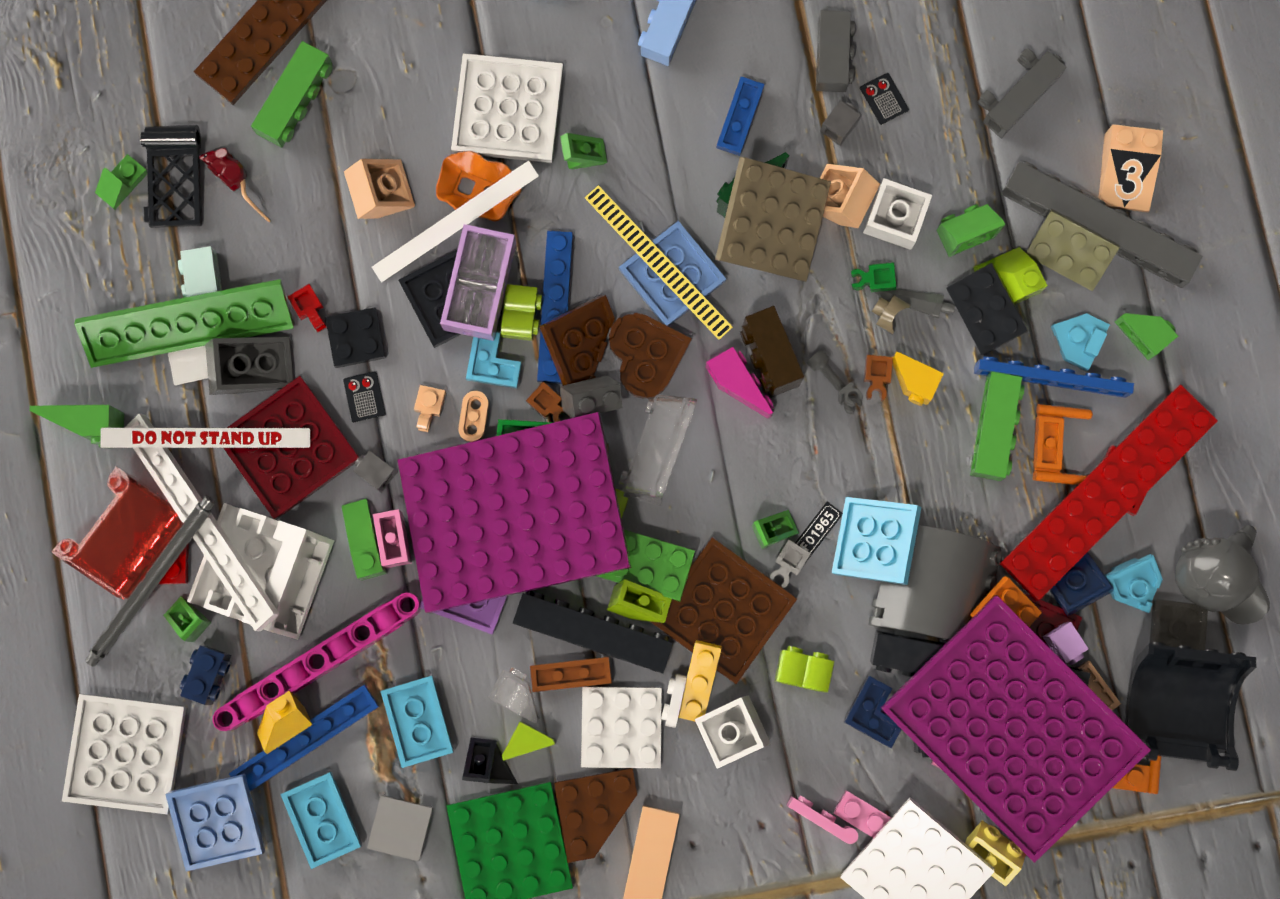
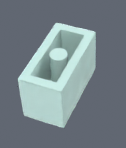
M211 246L180 251L181 260H178V268L180 274L184 275L185 284L181 285L183 298L222 290L218 256Z

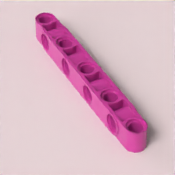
M403 593L377 607L217 709L212 719L214 726L220 731H232L259 717L265 712L266 706L289 690L294 695L417 616L421 611V600L412 593ZM407 598H412L415 601V608L411 612H405L402 607L404 600ZM363 626H367L370 630L369 638L361 641L358 638V630ZM318 654L324 657V665L320 669H316L313 666V659ZM271 683L277 684L279 692L274 698L270 697L267 692ZM227 711L233 717V721L229 726H225L222 722V716Z

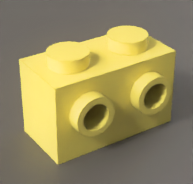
M982 820L967 837L965 844L994 867V873L991 876L1004 886H1007L1022 869L1026 854L1013 841L1003 836L996 827L988 825Z

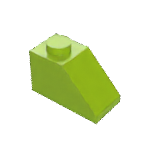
M624 579L613 587L607 610L629 619L664 623L672 599L664 597L662 593Z

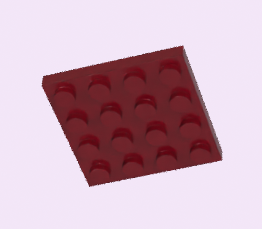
M301 376L294 379L227 428H309V448H223L274 520L283 516L350 468L359 458Z

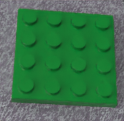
M551 782L446 805L465 899H529L573 889Z

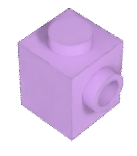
M1065 622L1043 636L1049 648L1064 663L1069 662L1070 665L1083 659L1082 653L1088 650V647L1071 622Z

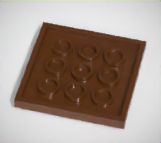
M712 537L690 568L681 601L671 600L664 623H651L692 653L696 640L722 646L716 671L736 685L794 605L797 598Z

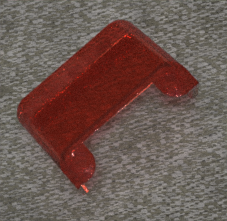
M116 466L107 481L109 489L116 494L115 498L80 544L69 538L63 539L55 546L52 553L115 597L128 599L167 544L181 528L183 522L166 499L138 478Z

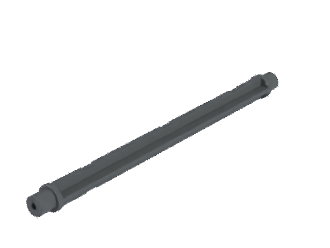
M206 495L201 503H197L181 528L148 570L146 576L140 581L109 623L107 629L90 649V654L85 659L88 665L95 667L99 660H103L119 635L125 630L211 513V508L216 503L213 498Z

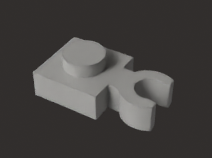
M788 540L775 561L781 567L779 570L773 571L769 579L773 581L776 575H782L784 582L781 587L784 589L789 583V573L792 572L798 575L811 553Z

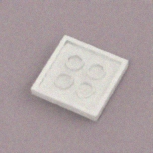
M582 687L581 767L661 768L662 688Z

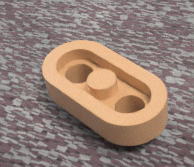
M480 391L467 393L462 402L458 430L462 439L468 443L481 440L485 434L489 401L485 394ZM474 401H479L481 403L479 409L472 408V403ZM471 426L477 428V432L473 435L468 433V428Z

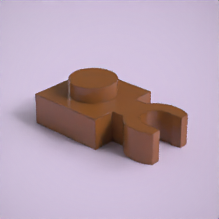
M866 356L864 382H871V386L866 392L867 400L872 398V391L875 390L881 394L880 401L885 400L887 391L883 384L891 383L893 357Z
M544 382L526 400L544 419L551 414L554 422L560 421L558 416L561 413H565L563 408L558 405L562 401L561 397Z

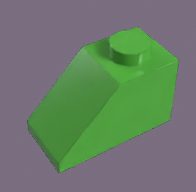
M1125 313L1115 321L1116 325L1147 360L1156 356L1178 337L1175 333V327L1168 320H1164L1159 316Z

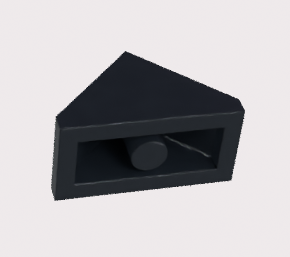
M470 738L462 780L494 784H518L506 760L503 761L497 740Z

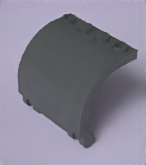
M918 525L908 585L881 581L878 598L873 599L872 602L874 610L872 617H869L868 625L950 640L972 619L970 613L996 586L997 569L1002 561L1001 547L966 534Z

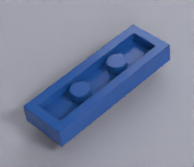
M740 77L717 142V149L738 156L741 155L765 84Z

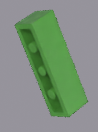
M304 41L300 43L251 125L257 135L281 148L292 139L297 122L304 119L307 113L306 107L311 100L317 97L323 79H327L332 71V62L328 54Z
M993 371L986 376L970 476L1002 481L1006 478V475H1010L1012 460H1009L1010 450H1014L1016 444V435H1013L1014 425H1018L1021 413L1020 410H1017L1018 400H1022L1025 386L1021 385L1022 377Z

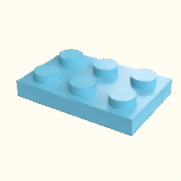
M433 676L381 691L402 768L454 753Z
M332 772L280 794L311 869L362 847Z

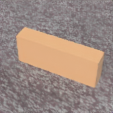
M643 805L623 899H662L679 813Z

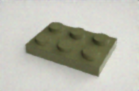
M1051 209L1025 253L1033 260L1093 291L1119 250L1120 245Z

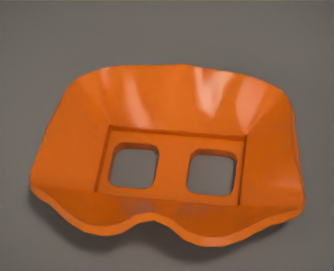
M473 151L451 154L443 160L436 185V196L440 201L448 203L456 210L483 192L486 187L492 186L511 173L512 170L502 162L487 161L480 154ZM463 178L475 182L470 195L458 191ZM522 188L479 217L495 222L502 219L514 198L521 193Z

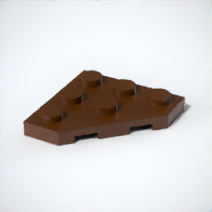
M600 295L539 326L563 386L596 378L594 374L598 362L602 360L607 345L605 340L609 328L612 327L615 320L606 295Z
M633 768L554 782L568 863L595 858L637 796Z

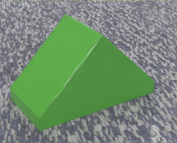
M789 510L757 520L752 524L761 549L799 534Z
M182 596L163 615L178 636L188 642H195L212 623Z

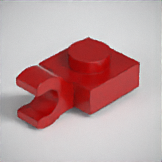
M310 284L287 296L301 320L308 317L317 332L327 328L317 312L324 307Z

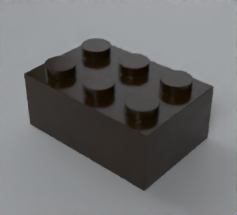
M775 306L746 316L743 326H741L742 331H740V335L744 345H749L752 354L750 359L755 369L759 368L762 378H760V383L764 392H769L772 398L799 387L804 379V375Z

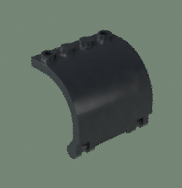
M1162 642L1148 644L1139 654L1131 674L1125 715V724L1151 749L1145 756L1146 759L1156 761L1158 756L1203 761L1207 762L1208 768L1217 769L1220 766L1226 767V770L1237 771L1239 758L1234 747L1235 709L1244 680L1257 668L1256 657L1246 656L1242 652L1220 653L1216 649L1195 650L1191 646L1186 645L1171 647L1166 646ZM1219 753H1225V756H1220Z

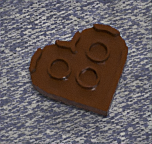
M640 313L628 314L618 318L612 325L609 333L610 350L622 361L620 367L621 384L630 394L642 399H654L666 389L692 341V338Z

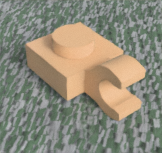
M420 385L414 407L415 412L421 413L416 426L418 431L429 432L432 415L440 417L446 395L445 390Z

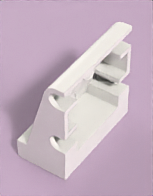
M224 503L217 522L279 612V615L264 630L298 640L334 540L309 530ZM204 555L187 602L250 624Z

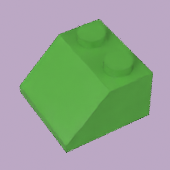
M976 204L965 209L964 214L956 217L955 214L943 218L936 231L948 257H951L994 239L1005 226V223L988 204L981 207Z

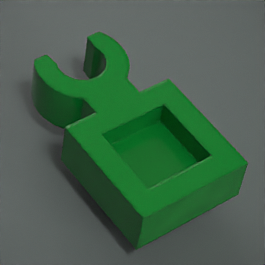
M894 263L869 265V272H864L860 269L851 271L852 277L858 276L862 278L859 283L852 284L853 290H862L870 285L871 292L897 290Z

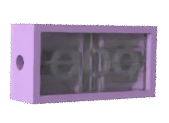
M466 224L463 225L440 322L444 331L494 341L516 248L515 235Z

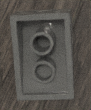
M289 337L213 338L205 344L209 395L280 390L293 381Z

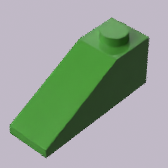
M363 499L342 505L350 553L357 579L363 581L387 574L386 568L381 565L376 530L368 500Z

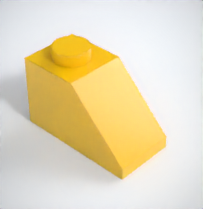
M896 352L893 356L892 365L903 394L908 396V400L916 405H928L944 373L900 352Z
M289 690L266 706L257 735L264 752L268 754L310 727L312 723L305 707Z

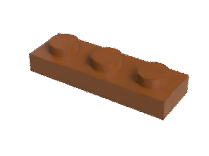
M609 657L530 666L533 692L612 683Z

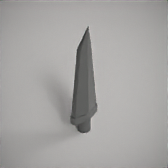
M899 289L874 292L887 301H891L892 297L896 295L901 300L911 305L910 309L928 314L934 318H939L940 312L953 315L955 309L954 304L943 302L944 295Z

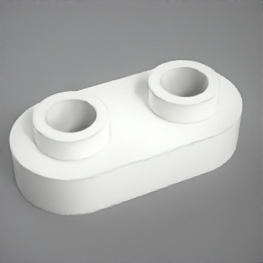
M676 674L675 679L670 678L667 690L668 694H672L670 705L664 704L661 717L662 720H666L665 726L676 728L687 679L685 675Z

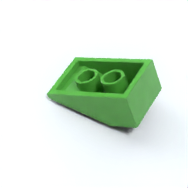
M111 405L30 406L29 410L90 440L91 444H99L100 448L101 428H124V413Z

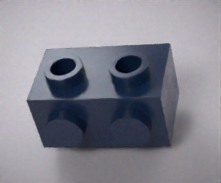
M200 645L191 655L190 664L192 666L189 674H185L181 681L180 689L182 692L180 696L203 705H213V702L220 695V684L223 676L225 677L230 669V658L232 655Z

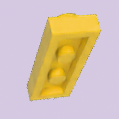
M699 640L695 641L678 718L696 722L695 719L706 714L722 646Z

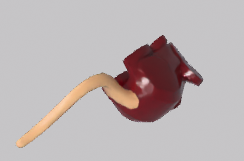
M220 148L199 156L208 165L207 168L217 178L219 177L233 192L241 187L243 198L265 220L270 222V219L247 196L246 170L238 160L233 158L227 149Z

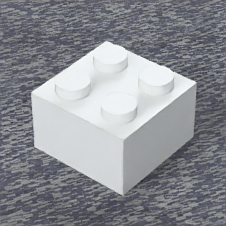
M883 178L863 233L911 250L916 243L932 195Z

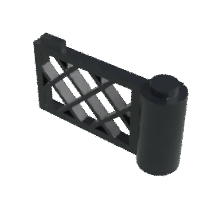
M199 126L145 127L144 132L140 134L141 145L146 147L148 207H144V222L149 223L150 228L202 226L199 158L201 134ZM184 156H193V165L185 173L177 163ZM154 157H165L170 164L159 173L154 168ZM175 166L183 176L173 186L164 177ZM188 178L193 183L194 190L186 198L177 189ZM161 180L171 187L162 198L155 194V186ZM174 192L184 199L175 210L165 203ZM187 204L194 208V220H183L178 215ZM164 205L172 214L165 221H156V211Z

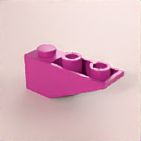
M731 347L706 362L705 367L718 389L767 419L772 416L773 412L771 409L774 408L773 403L767 395L763 396L758 388L761 386L754 373L749 374L745 367L747 361L741 351L736 352L734 347Z

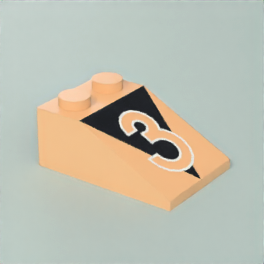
M1112 124L1104 134L1099 199L1104 201L1107 207L1147 213L1150 211L1162 152L1163 130Z

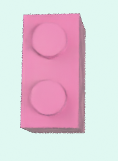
M397 509L373 514L381 565L384 568L412 564L403 512Z

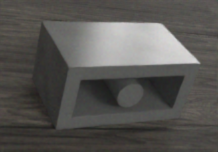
M608 375L560 386L563 411L572 418L622 408L620 383Z

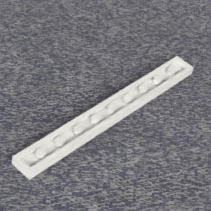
M139 413L124 428L154 427L146 415ZM133 448L184 523L197 503H201L202 498L168 448ZM210 513L194 534L193 539L255 631H262L279 615V612L213 514Z

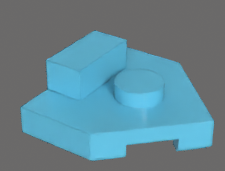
M1086 313L1051 326V329L1060 346L1063 360L1088 371L1103 345L1110 324Z
M1151 554L1140 559H1130L1111 568L1112 571L1105 574V577L1114 588L1113 592L1110 593L1114 600L1147 613L1151 610L1152 600L1163 580L1154 555Z

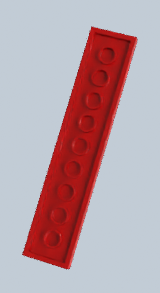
M1181 384L1178 385L999 564L1036 601H1039L1218 420Z

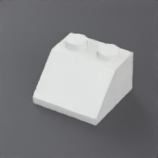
M749 695L695 719L717 769L771 744Z

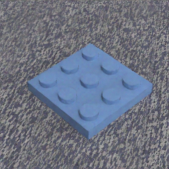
M679 221L652 241L704 297H707L726 282L724 275ZM637 253L619 266V271L664 325L670 326L690 310Z
M245 774L169 791L165 794L186 872L260 855L265 852Z

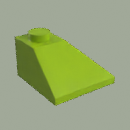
M1020 247L973 267L974 272L986 265L993 263L1015 304L1040 294L1048 286L1037 263Z

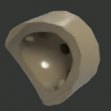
M896 295L892 297L890 302L880 297L872 310L873 313L880 316L876 325L893 335L895 332L893 321L896 314L905 308H910L911 305Z

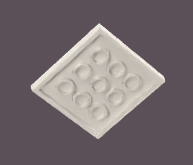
M463 53L451 146L452 153L473 151L487 157L552 163L563 63Z
M79 694L62 802L170 814L165 794L169 791H174L187 707Z
M910 797L843 871L841 878L865 899H970L994 873V867Z

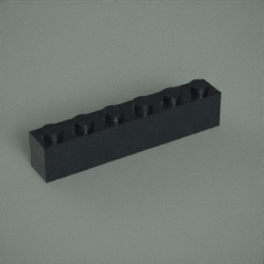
M530 591L529 595L522 593L513 620L514 625L661 674L664 673L673 643L668 642L669 636L657 632L650 636L643 633L645 628L629 624V627L626 628L618 625L620 621L618 619L605 615L602 620L593 617L594 611L582 607L579 608V611L569 609L570 604L555 599L554 603L544 600L545 595Z

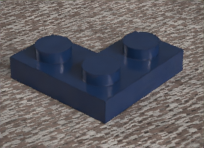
M867 676L844 723L881 744L892 748L901 728L889 716L881 713V707L885 704L893 688L871 676Z

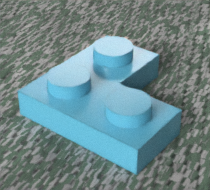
M496 332L494 341L473 337L466 380L517 389L522 363L497 358L500 333Z

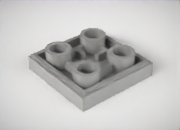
M381 795L367 849L420 861L433 807Z

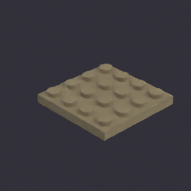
M740 157L715 260L806 282L831 181L746 157Z

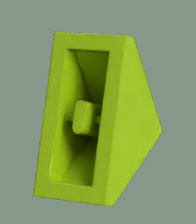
M520 721L502 754V758L504 761L555 745L556 743L554 738Z

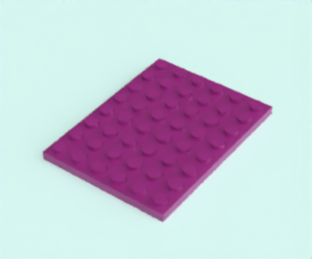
M598 412L398 459L425 613L437 612L631 568L602 421Z
M997 595L881 707L1034 863L1151 751Z

